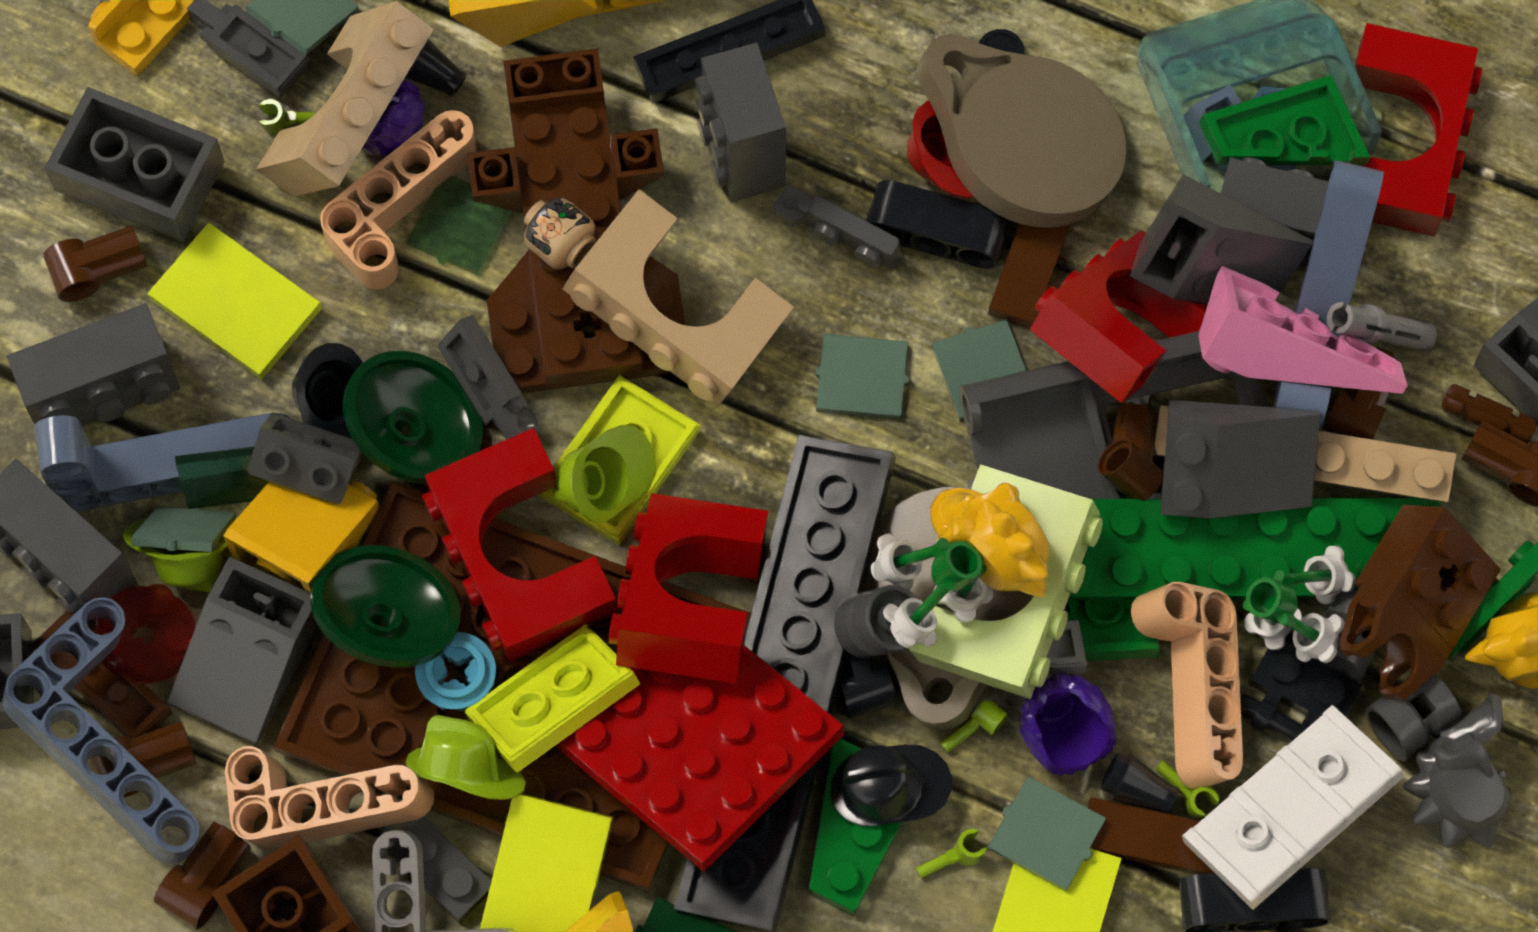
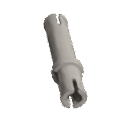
M1337 302L1330 307L1327 313V325L1331 331H1336L1338 334L1356 336L1368 344L1380 341L1426 352L1433 348L1437 340V330L1432 323L1388 314L1375 305L1364 304L1357 307L1345 302Z

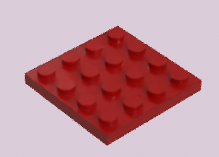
M744 645L737 683L630 668L635 673L640 685L558 743L557 749L704 872L844 735V725Z

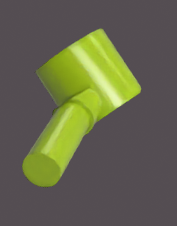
M267 99L259 104V108L264 114H277V116L273 120H261L259 123L266 132L271 135H277L280 130L287 129L289 125L303 124L316 112L285 111L278 101Z
M984 701L976 708L971 719L940 744L948 753L974 734L980 726L993 736L1008 719L1007 712L993 701Z
M1161 761L1156 767V770L1172 785L1179 787V793L1185 798V810L1191 817L1197 819L1206 817V814L1197 808L1195 804V797L1197 795H1203L1214 806L1219 804V796L1211 787L1202 786L1192 790L1181 782L1177 772L1166 761Z
M977 829L965 830L961 833L952 849L917 866L916 870L920 878L957 862L966 866L978 863L987 847L972 853L965 849L963 843L975 838L979 831Z

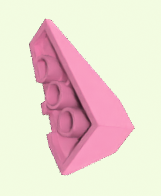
M1221 266L1217 273L1198 335L1202 358L1209 366L1222 373L1233 371L1247 378L1404 393L1408 385L1401 362L1356 336L1340 334L1337 337L1331 333V330L1323 322L1318 320L1320 317L1318 314L1305 308L1302 314H1298L1275 301L1280 292L1264 283Z

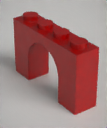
M1366 23L1359 44L1350 85L1401 96L1414 102L1430 119L1435 135V144L1427 152L1416 158L1405 161H1390L1371 157L1367 164L1363 166L1384 171L1381 190L1372 220L1373 223L1435 237L1441 220L1450 221L1456 194L1448 192L1451 178L1459 179L1465 151L1457 150L1459 137L1468 136L1474 114V109L1466 108L1469 94H1477L1483 67L1475 66L1478 48Z
M1142 230L1126 242L1122 238L1118 239L1104 257L1100 254L1095 255L1081 273L1078 270L1071 272L1059 289L1054 286L1048 288L1035 305V310L1039 314L1029 329L1120 403H1123L1146 384L1167 350L1126 319L1115 306L1137 313L1169 338L1200 331L1207 309L1206 304L1171 298L1130 277L1138 245L1146 234Z
M534 428L425 475L429 492L421 496L433 522L442 519L449 534L441 538L453 565L462 562L469 577L461 581L473 608L482 605L489 621L482 624L487 640L493 651L503 649L508 662H512L561 640L585 624L590 627L612 617L613 613L618 614L615 595L596 556L542 579L518 580L500 573L488 562L483 554L485 533L496 516L517 503L557 486L554 468Z
M651 493L647 513L638 512L636 518L634 541H638L639 546L630 545L628 550L626 574L631 575V579H621L617 608L623 609L622 614L613 613L610 625L609 643L617 644V666L737 683L744 651L748 612L688 603L669 594L661 584L676 575L688 572H709L758 580L765 549L768 510Z

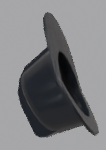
M325 343L313 348L303 358L292 382V397L295 406L301 412L303 423L350 439L352 437L346 426L343 413V396L349 379L363 363L353 349L341 343Z
M922 745L868 746L858 750L839 765L831 780V798L836 810L847 821L859 826H879L915 821L932 816L946 804L952 790V775L947 763L935 751Z

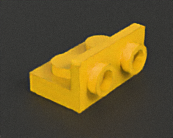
M194 0L104 1L92 13L88 28L94 44L138 77L190 21L191 16L187 8Z

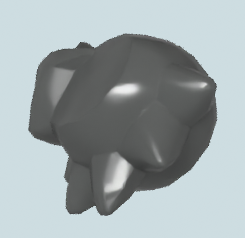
M1488 694L1485 701L1480 703L1477 708L1471 711L1457 725L1441 731L1440 737L1429 747L1423 748L1422 754H1418L1416 757L1421 772L1411 777L1403 785L1406 791L1422 799L1412 817V822L1416 826L1440 824L1443 845L1446 848H1450L1467 838H1471L1487 848L1492 847L1498 823L1507 813L1511 800V790L1502 780L1507 775L1504 770L1497 772L1490 762L1492 758L1484 746V743L1498 733L1503 725V709L1499 695Z

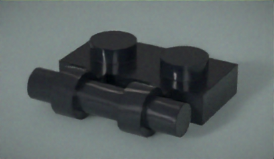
M1286 644L1279 650L1268 648L1249 683V686L1266 695L1262 702L1243 693L1240 698L1241 714L1251 719L1250 725L1261 731L1268 728L1293 741L1321 717L1322 713L1331 705L1335 706L1346 717L1363 684L1313 658L1308 662H1302L1296 656V649ZM1279 702L1306 715L1302 724L1275 710Z

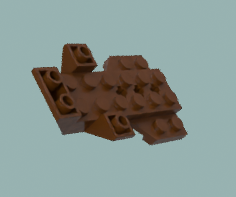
M598 48L504 60L515 147L467 153L473 201L523 213L525 218L530 208L538 201L543 200L547 203L554 198L565 197L591 218L595 224L594 237L598 241L621 212L619 204L621 199L664 176L658 128L617 134L609 133ZM529 248L487 299L492 346L522 394L612 382L619 375L625 379H634L672 373L656 366L649 358V355L633 342L619 338L611 330L610 325L592 311L583 310L573 302L571 296L562 288L575 268L572 269L568 266L563 269H554ZM650 256L645 263L643 271L644 286L650 301L664 316L676 323L685 325L678 275ZM593 326L596 329L594 330L595 337L584 338L582 327Z

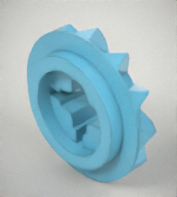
M457 632L453 642L441 655L429 662L416 665V681L424 698L437 705L441 710L457 709L463 712L467 707L483 699L490 689L494 687L496 664L491 650L482 640L468 633ZM443 658H446L449 663L452 662L457 667L464 663H469V666L465 669L468 682L467 687L464 683L460 684L456 679L448 683L443 681L448 676Z

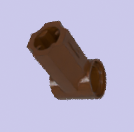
M132 225L86 242L76 238L63 240L51 245L43 253V258L58 299L64 302L82 300L95 293L100 283L148 267Z
M1378 346L1375 347V348H1377L1378 350H1380V351L1384 352L1385 354L1389 355L1390 357H1392V358L1396 359L1397 361L1401 362L1400 360H1398V359L1394 356V354H1393L1392 352H1390V351H1388V350H1385V349H1383V348H1380V347H1378ZM1345 388L1344 391L1341 389L1323 430L1330 433L1373 440L1386 411V408L1383 406L1390 392Z
M1131 401L1117 408L1113 442L1101 454L1097 469L1125 497L1145 501L1157 491L1163 479V471L1153 462L1159 413L1149 404L1142 405Z
M1483 420L1461 460L1505 482L1510 493L1517 499L1531 506L1538 507V442L1527 444Z
M182 721L135 738L129 736L113 737L156 779L197 764ZM98 755L90 758L95 774L106 775L114 770L113 764L106 757ZM130 791L124 795V798L134 795L139 791Z
M213 821L183 865L178 864L174 866L165 876L155 893L154 903L195 930L201 929L212 917L219 905L211 892L230 879L251 849L249 843L226 826Z

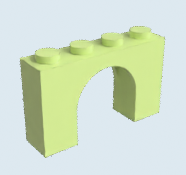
M980 464L971 490L985 494L993 491L999 484L1005 482L1017 487L1021 504L1033 515L1042 528L1050 550L1046 563L1048 576L1045 578L1046 594L1044 597L1034 596L1018 613L995 621L974 619L971 622L964 623L956 619L955 612L935 606L932 610L937 619L936 628L933 630L937 635L936 642L930 647L922 643L914 644L909 650L921 663L1031 699L1035 686L1042 687L1047 678L1050 668V659L1046 658L1053 639L1058 641L1063 635L1068 619V612L1064 611L1070 593L1076 594L1082 585L1085 575V565L1082 564L1088 546L1094 547L1101 534L1103 519L1099 518L1100 512L1092 499Z

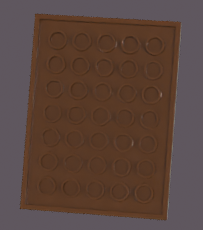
M392 480L363 546H388L410 552L432 564L447 578L455 590L460 604L461 617L457 632L476 636L488 646L493 654L496 664L495 683L488 693L565 639L558 640L512 662H508L502 648L493 651L482 628V624L489 621L482 605L475 608L472 607L461 582L469 578L462 562L455 565L452 564L441 538L449 535L442 519L435 522L432 521L421 496L426 492ZM496 518L491 522L485 533L482 549L484 556L496 570L518 580L542 579L596 556ZM596 556L617 602L621 579L630 580L631 575L626 574V566ZM666 581L661 584L669 594L688 603L747 612ZM617 608L618 614H622L623 609ZM750 612L747 613L746 633L752 614ZM612 617L590 626L617 655V644L609 643ZM323 634L274 744V749L278 753L338 776L392 765L407 767V756L415 749L422 747L427 724L432 716L440 715L470 720L464 711L462 712L457 709L441 710L437 705L425 699L416 681V666L385 667L361 661L338 648ZM443 658L448 676L443 681L448 683L456 679L460 684L464 683L467 687L468 682L465 669L469 666V663H464L457 667L452 662L449 663L446 658ZM557 745L519 771L526 782L524 792L521 794L614 817L600 875L649 894L669 845L668 841L557 749ZM496 751L497 758L505 761ZM426 779L432 785L434 791V803L430 811L502 838L512 798L505 800L487 799L441 782ZM409 784L406 785L407 790H411V786ZM403 795L396 796V798L403 800Z

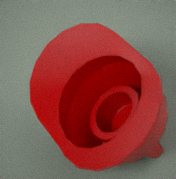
M926 101L917 108L912 119V132L906 145L910 165L918 175L949 194L965 199L975 198L956 175L947 153L938 118L930 101Z

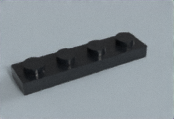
M778 0L633 56L634 66L653 104L696 87L695 78L702 76L701 58L757 42L762 58L766 60L825 37L826 28L812 0Z

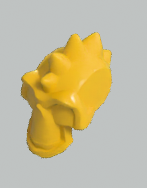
M1005 482L999 484L993 491L985 494L964 488L947 489L938 494L933 500L930 509L932 527L939 537L937 541L940 538H945L950 544L956 541H964L974 546L982 558V563L986 566V572L979 578L991 588L1006 592L1021 591L1036 597L1045 596V578L1048 576L1046 563L1050 553L1049 543L1033 515L1021 504L1017 487Z
M1532 592L1519 597L1506 605L1497 617L1492 618L1487 628L1486 638L1465 654L1466 661L1495 667L1499 674L1509 682L1514 681L1515 684L1538 689V593Z

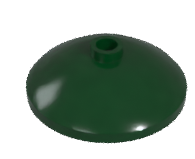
M409 351L383 352L363 362L353 373L346 385L343 396V413L352 439L360 451L373 464L394 477L408 482L427 484L426 474L477 453L480 449L483 437V423L480 414L455 374L449 368L430 357Z
M358 546L335 554L315 576L310 595L314 619L325 636L347 654L361 661L379 666L411 667L435 659L453 642L460 624L461 611L459 600L447 578L432 564L419 556L388 546Z

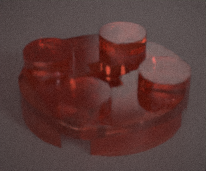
M163 584L132 587L112 596L110 599L118 603L124 611L125 624L119 643L101 661L105 668L118 677L119 673L126 677L134 678V682L142 684L161 682L176 675L180 670L195 630L194 619L187 605L180 598L173 595L171 589ZM97 618L95 634L106 635L113 631L109 621ZM140 626L152 627L156 630L153 633V642L145 643L142 638L133 639L131 635L136 633L137 628Z

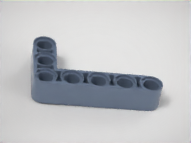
M1338 160L1334 161L1296 304V313L1302 314L1305 308L1318 314L1320 316L1318 320L1328 327L1327 313L1330 307L1337 302L1350 304L1379 198L1384 171ZM1331 331V333L1336 335L1337 337L1340 336V334L1336 333V331ZM1277 381L1274 407L1320 411L1319 431H1321L1332 386Z
M271 413L96 446L91 445L80 421L76 417L60 415L44 418L34 425L41 476L46 485L75 511H84L259 478L250 475L248 467L260 427ZM276 413L289 418V416L286 414Z
M95 598L81 607L10 674L3 695V707L7 715L156 859L167 864L180 863L188 858L198 840L200 829L197 819L68 694L75 685L115 649L124 628L125 616L120 605L112 599ZM93 618H103L110 622L113 631L106 635L95 634L89 629L87 622ZM56 652H68L77 660V665L71 669H60L53 664L50 657ZM20 686H32L39 692L41 699L32 704H25L17 700L14 690ZM56 721H68L76 728L77 735L71 739H60L52 733L50 726ZM93 756H104L111 761L114 770L106 775L95 774L88 767L87 760ZM130 791H140L148 797L151 806L145 810H133L125 803L124 795ZM168 826L178 827L186 834L187 842L180 846L169 845L161 837L160 831Z

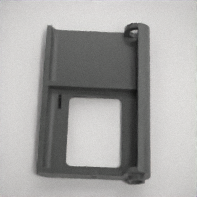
M1200 331L1155 341L1167 350L1146 384L1125 400L1227 378L1235 386L1239 405L1266 407L1259 379L1247 378L1233 371L1222 373L1207 364L1202 358L1198 337ZM1065 361L960 386L962 411L977 470L981 464L1089 499H1128L1102 476L1097 469L1101 454L1112 443L1105 409L1108 405L1118 403L1119 401L1072 363ZM1162 492L1154 493L1148 499H1162Z

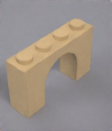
M398 1L350 16L327 55L347 69L342 81L327 102L309 120L301 125L279 131L256 170L293 197L339 186L434 29Z
M638 189L574 269L562 289L571 296L573 302L581 309L592 311L608 323L611 330L619 338L633 342L646 352L656 366L663 370L671 371L687 383L694 395L700 399L710 401L718 407L794 307L757 278H754L731 310L722 319L713 324L700 327L686 326L664 316L657 310L647 295L643 271L646 261L666 237L678 218Z

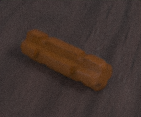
M1452 384L1448 388L1442 401V409L1458 417L1460 413L1467 415L1465 420L1478 426L1484 420L1527 444L1531 441L1537 428V420L1521 412L1519 416L1512 414V408L1478 393L1476 397L1469 395L1471 390L1457 384Z

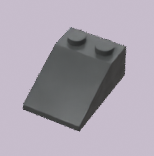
M1169 400L1161 514L1218 518L1312 507L1320 411Z

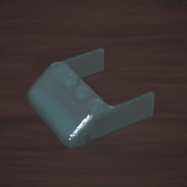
M1254 0L1147 34L1139 44L1137 65L1180 172L1209 188L1211 183L1181 111L1183 104L1190 100L1216 93L1228 85L1236 87L1320 60H1324L1329 74H1332L1369 155L1371 156L1375 152L1382 132L1336 23L1314 0Z

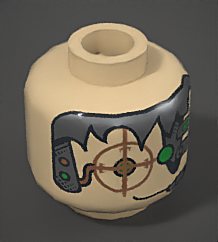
M565 197L554 198L547 203L543 200L538 201L530 208L524 218V223L527 225L524 233V243L554 269H563L568 266L572 269L576 268L597 242V239L594 237V222Z

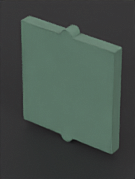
M253 0L247 5L246 12L269 28L273 37H281L306 56L342 26L350 16L355 15L358 12L359 6L351 0Z
M1007 319L975 330L972 327H967L964 333L934 342L931 346L959 421L965 420L960 400L961 385L1026 371Z
M824 334L821 366L815 369V376L819 379L816 412L901 419L903 390L909 384V376L905 374L908 341Z
M157 506L132 535V546L166 548L169 551L178 549L213 552L224 538L223 535L228 527L236 520V512L202 510L198 507L188 509Z
M1027 776L1012 805L1004 807L1002 812L1004 819L990 842L988 850L1054 886L1067 891L1083 860L1088 861L1091 858L1092 853L1089 849L1106 818Z

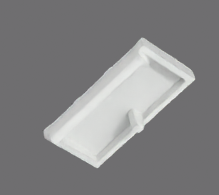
M1333 705L1324 711L1321 717L1290 744L1278 751L1275 757L1244 784L1232 791L1228 798L1193 828L1191 827L1182 835L1183 842L1252 910L1404 778L1402 769Z

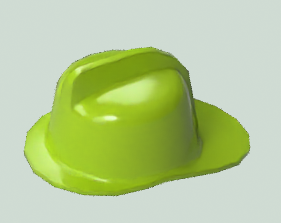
M619 425L607 430L584 447L569 453L564 458L558 471V488L552 492L554 499L564 501L568 507L575 512L581 513L590 522L604 523L614 518L618 513L637 501L651 484L655 469V457L651 443L643 432L633 426Z
M147 518L135 521L125 528L122 535L125 543L131 548L150 556L156 572L164 584L201 592H210L217 580V575H219L222 568L223 549L228 547L224 538L213 552L178 549L169 551L166 548L132 546V535Z
M440 715L432 716L427 724L422 747L408 754L406 760L407 767L412 769L418 777L441 782L487 799L505 800L516 798L524 792L526 784L520 772L516 773L507 762L497 758L495 743L486 729L467 720Z

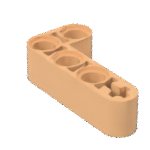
M456 110L445 111L439 114L330 201L322 210L320 221L327 246L358 281L367 288L374 290L385 289L393 284L399 273L394 244L385 232L468 166L467 153L477 152L473 123L470 118L463 112ZM421 163L428 166L420 174L407 172L409 167L414 164ZM378 193L392 195L385 203L377 204L370 201ZM344 222L355 224V227L347 233L333 231L337 225ZM373 255L386 257V260L379 266L371 267L364 264Z
M1171 582L1138 596L1131 607L1132 621L1136 629L1149 638L1171 642L1175 766L1178 777L1187 788L1192 790L1202 786L1210 787L1235 778L1242 770L1243 748L1237 614L1232 600L1219 590L1183 582Z
M244 746L236 749L229 756L225 767L232 830L242 839L262 849L280 848L296 836H300L306 842L417 820L424 817L434 803L432 785L426 779L418 777L412 769L403 765H392L287 787L284 767L278 760L256 747ZM262 763L263 768L260 778L249 784L251 770L256 765ZM409 784L411 786V790H407L406 785ZM363 792L364 802L357 811L350 813L349 803L356 794ZM403 795V800L400 801L395 797ZM315 802L316 810L313 817L309 821L302 823L301 814L308 804ZM267 812L268 819L265 827L255 833L254 823L256 818L260 814Z

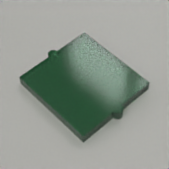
M450 176L434 189L407 240V245L436 257L441 265L448 262L479 275L511 210L473 201L471 184Z
M254 447L175 456L179 474L177 488L183 490L188 509L252 502L269 482L248 473Z

